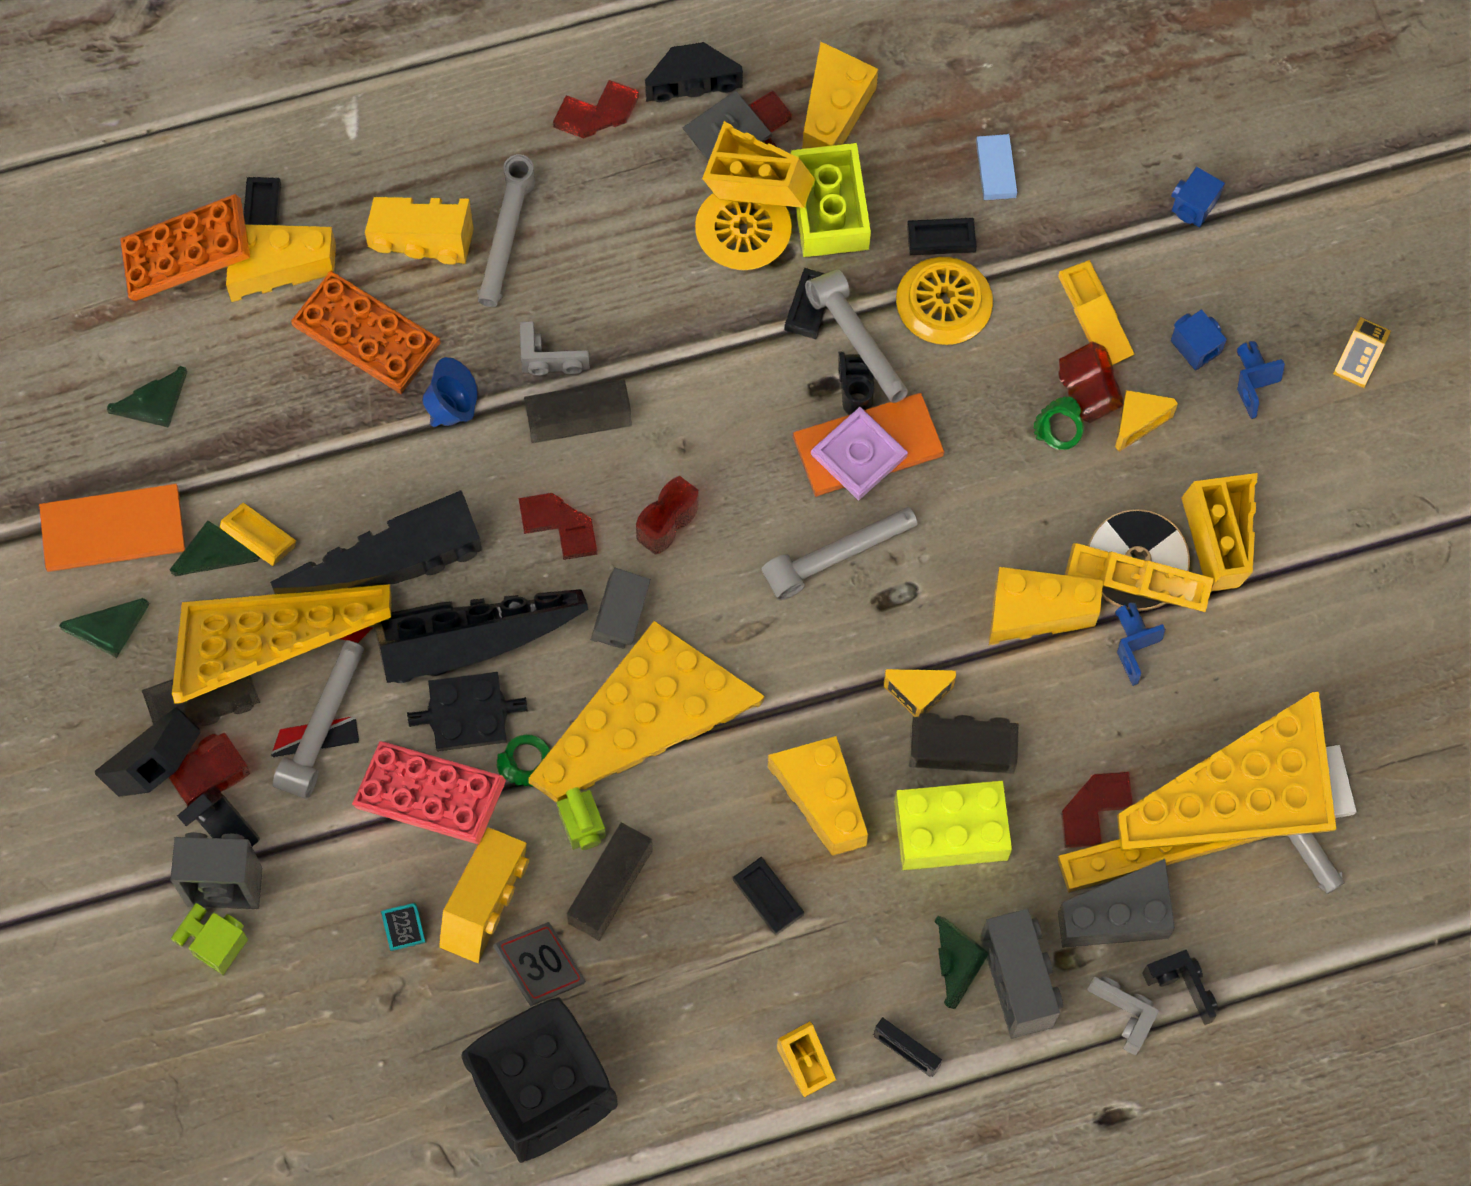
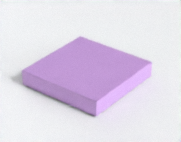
M859 407L811 450V455L859 501L907 458L908 452Z

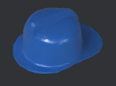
M444 357L438 360L434 367L432 381L423 395V405L430 414V425L433 427L440 424L452 426L460 421L468 422L473 419L477 400V385L469 369L454 358Z

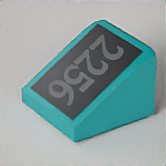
M416 903L381 911L390 951L426 943Z

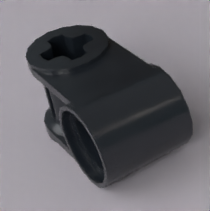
M839 351L838 371L839 381L841 382L843 409L850 415L859 407L863 410L872 408L874 376L859 354L845 355L844 351ZM859 393L864 395L865 398L855 399L851 395Z

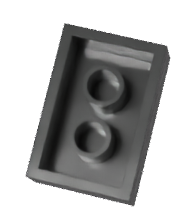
M196 832L186 833L185 837H174L170 880L187 907H193L197 903L204 908L259 909L263 868L248 839H244L242 835L223 834L222 839L207 838L206 834Z
M1027 908L986 919L980 938L1010 1038L1014 1039L1053 1028L1060 1014L1059 1009L1063 1008V1000L1059 988H1052L1049 974L1053 973L1052 964L1048 953L1041 952L1038 939H1042V933L1037 918L1031 919L1029 909Z

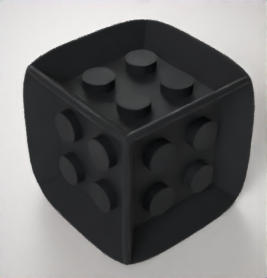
M560 997L537 1004L495 1027L474 1041L461 1055L464 1066L472 1074L474 1083L485 1106L520 1163L539 1157L581 1134L605 1118L618 1105L616 1092L611 1088L601 1062L575 1017Z

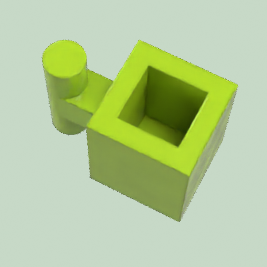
M578 787L568 790L566 792L568 798L557 801V808L573 850L581 847V850L594 848L601 843V839L606 838V833L590 790L581 793Z
M195 903L170 939L183 947L188 938L192 936L195 938L189 946L192 955L224 975L248 941L244 931H242L244 925L229 914L222 918L216 913H213L206 924L203 925L200 921L207 913V910Z

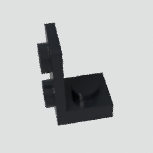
M216 785L204 792L177 815L186 827L197 820L212 838L222 839L223 834L242 835L244 839H248L252 847L260 840V837Z
M1187 949L1150 963L1145 967L1142 974L1148 986L1157 982L1160 987L1169 985L1180 979L1178 974L1181 973L1204 1025L1213 1022L1216 1018L1215 1011L1218 1010L1217 1002L1210 990L1205 991L1200 980L1203 977L1200 964L1195 957L1190 958Z

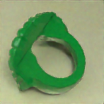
M1060 397L1056 401L1053 400L1046 408H1043L1036 417L1037 421L1034 422L1036 440L1045 441L1049 446L1059 450L1070 449L1079 443L1084 433V423L1080 416L1081 408L1077 400L1073 397ZM1061 413L1070 417L1075 422L1077 431L1072 440L1061 441L1053 435L1050 421L1052 415Z
M520 735L508 743L504 752L498 753L496 765L499 775H502L510 783L533 787L529 784V777L534 770L525 771L518 768L513 752L521 745H532L539 750L542 762L550 750L542 739L533 735Z

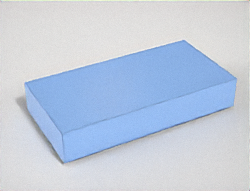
M1010 135L977 136L976 147L983 200L1016 198L1017 187Z

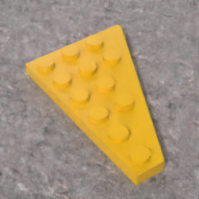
M390 584L317 592L182 602L172 688L174 704L183 703L391 618L392 594Z
M653 621L530 775L529 784L555 802L568 798L566 792L570 789L578 787L581 790H585L609 775L619 774L642 763L645 758L657 756L665 752V749L685 739L688 741L713 729L719 723H726L734 719L736 715L755 706L757 708L760 707L764 702L765 696Z
M1319 692L1310 693L1147 795L1142 800L1117 815L1121 851L1335 831L1336 822Z

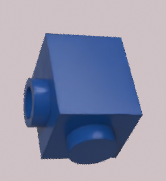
M1196 166L1188 180L1185 182L1181 179L1171 195V197L1175 198L1172 212L1176 213L1183 222L1193 223L1200 228L1220 199L1225 183Z
M1202 309L1192 316L1190 313L1182 316L1174 324L1175 329L1171 342L1195 371L1222 353L1227 339L1221 333L1218 322L1213 317H1208Z

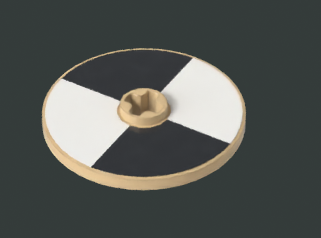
M1135 509L1112 515L1098 526L1088 544L1092 548L1115 552L1132 557V553L1136 556L1143 554L1146 557L1144 561H1152L1189 571L1190 567L1188 546L1180 530L1170 520L1152 511ZM1102 588V598L1118 608L1125 605L1128 610V603H1136L1138 611H1148L1166 604L1125 592Z

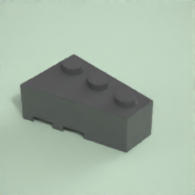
M1165 859L1062 902L1058 911L1062 948L1169 939L1175 927Z

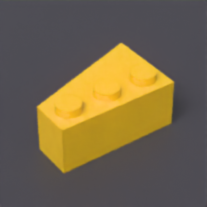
M820 41L803 131L802 149L844 144L877 88L879 69Z
M725 121L702 177L703 181L718 199L801 208L805 207L815 180L798 157L770 143L767 145L757 140L753 135L735 129Z
M373 198L365 230L369 248L380 253H390L391 251L404 253L406 256L414 259H422L423 257L433 258L448 265L456 263L466 264L474 230L469 199L460 198L458 204H442L441 198H431L429 204H413L414 200L412 198Z
M245 225L250 258L227 266L226 287L231 302L242 300L241 296L260 291L264 294L272 292V288L292 283L294 286L326 277L330 271L334 272L336 242L332 227Z
M1258 473L1194 481L1181 497L1203 576L1214 578L1211 592L1239 588L1253 573L1255 539L1253 516L1256 513L1254 495Z
M999 567L995 582L988 646L999 644L1000 641L1020 638V640L1028 639L1033 635L1052 632V634L1095 627L1100 614L1103 580Z
M837 736L768 755V769L773 776L777 777L787 791V795L792 802L796 803L806 817V821L832 856L866 846L868 833Z
M487 827L443 910L439 948L479 964L488 941L498 926L504 906L507 907L512 899L515 890L514 883L517 877L521 879L528 867L529 858L525 857L526 842Z

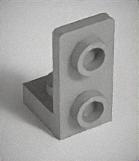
M520 322L523 373L541 376L548 372L563 371L566 374H579L582 371L590 370L589 351L542 352L541 333L535 334L534 322Z
M1093 977L1087 989L1089 992L1138 1017L1136 1019L1131 1016L1121 1035L1127 1038L1123 1049L1136 1056L1160 1010L1154 1008V1003L1148 998L1139 994L1131 996L1120 990L1121 986L1110 978L1102 977L1099 979Z

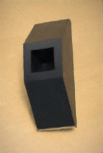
M705 42L671 47L645 79L646 102H666L672 98L683 96L699 97L704 93L717 91L722 93L732 92L737 88H743V69L740 64Z
M176 706L96 769L95 775L118 797L149 793L178 770L201 733L200 728Z

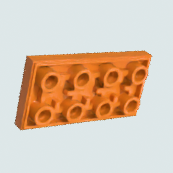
M236 194L120 238L128 298L133 301L143 299L250 258L241 198Z
M332 271L327 274L291 320L293 327L400 394L404 392L440 345V338Z
M921 393L905 397L896 403L889 402L864 410L908 452L907 458L890 473L944 456L943 447ZM850 415L793 432L795 445L815 497L845 488L811 455V450Z
M177 484L39 504L45 568L47 572L186 551Z

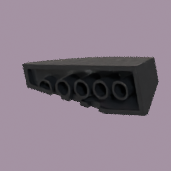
M462 490L387 521L389 528L376 535L368 531L358 536L359 542L349 549L337 547L327 552V555L322 559L323 562L318 565L315 562H308L271 581L274 594L393 585L424 574H437L446 565L455 561L466 562L477 555V552L482 551V547Z
M582 589L537 593L534 596V600H527L518 595L504 596V600L501 603L485 604V600L482 598L471 599L470 606L453 607L452 601L391 612V618L374 624L387 683H406L415 677L425 675L440 676L449 670L491 659L521 647L561 627L587 611L588 604Z

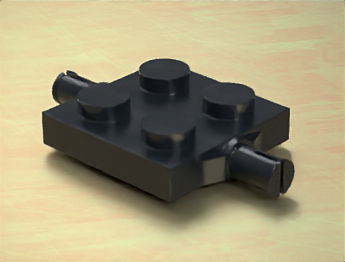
M498 672L429 680L430 701L428 710L407 712L409 727L430 724L435 736L436 750L439 752L507 743L505 731L507 714L528 712L526 697L505 700L500 690Z

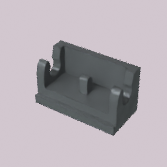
M614 567L607 581L591 641H598L622 649L625 648L626 644L631 645L633 643L651 579Z

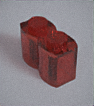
M1092 341L1059 359L1060 370L1058 375L1060 381L1068 388L1069 397L1077 400L1081 408L1080 416L1083 421L1091 423L1123 407L1122 394L1114 377L1113 365L1105 346Z
M681 476L670 480L662 488L658 501L651 503L640 513L636 522L637 541L655 555L667 549L673 542L677 530L685 527L695 517L699 506V490Z
M225 732L220 735L211 734L201 740L198 744L199 748L187 754L178 770L168 777V780L186 807L214 785L222 792L250 774L247 764Z

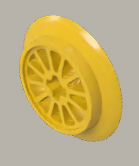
M714 193L708 196L702 203L695 221L697 240L703 251L718 264L737 270L756 269L774 261L786 248L792 230L791 218L786 206L718 199ZM740 207H747L746 212L742 213ZM734 208L736 215H733L728 210ZM753 208L758 210L754 215H750ZM764 216L767 217L765 220H760ZM740 224H747L746 234L740 233ZM772 228V231H768V230H764V229ZM727 238L724 242L719 241L720 239ZM760 238L767 239L768 241L765 243ZM737 242L735 250L729 249L732 244ZM750 242L758 247V249L752 250ZM742 244H745L747 252H740Z
M934 257L914 265L903 276L897 289L896 305L901 320L917 337L934 344L952 345L971 339L985 327L992 313L993 296L986 278L973 265L957 258ZM938 275H945V283L941 282ZM949 275L957 277L952 284L949 283ZM932 278L935 285H933L927 279ZM961 282H965L967 284L963 287L957 288L961 284ZM922 287L927 291L918 290V288ZM946 293L947 297L950 298V303L944 304L943 300L940 299V294ZM972 293L973 296H967L965 294ZM917 299L926 300V301H923V302H921V303H918V302H917ZM964 305H972V308L969 309ZM932 308L928 314L923 312V310ZM956 311L962 314L963 317L959 318ZM936 313H941L940 321L933 319ZM946 313L950 315L952 321H945Z

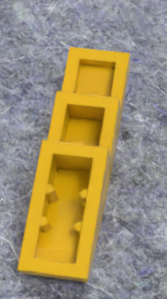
M1078 543L1072 544L1065 571L1067 576L1103 580V587L1201 612H1206L1214 578L1115 552L1103 551Z

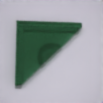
M179 366L177 371L158 381L155 379L134 390L132 395L115 404L109 403L107 406L108 413L169 428L187 375L186 367Z
M207 521L170 568V572L176 577L258 562L260 557L221 528Z
M144 598L63 621L59 627L62 631L117 658L148 608L149 602Z
M937 916L935 923L939 926L941 948H938L941 976L945 977L947 994L944 1003L948 1008L956 1009L989 955V952L945 917Z

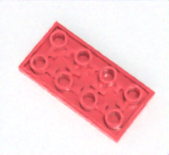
M380 741L352 805L359 810L479 845L506 779L502 775Z

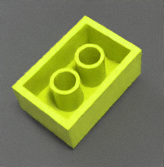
M857 143L791 150V154L798 157L815 178L805 207H796L803 257L869 250L871 229Z
M1003 781L896 790L894 806L902 870L1008 861L1012 845Z

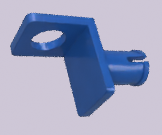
M1249 341L1250 350L1247 343H1243L1237 348V354L1240 356L1245 370L1240 371L1237 390L1250 418L1253 419L1257 417L1259 398L1255 389L1280 382L1285 364L1282 359L1265 363L1257 343Z
M1128 603V610L1123 605L1115 611L1127 635L1126 638L1120 639L1117 654L1132 686L1139 683L1141 670L1132 652L1162 641L1166 629L1163 624L1150 629L1146 628L1136 603Z

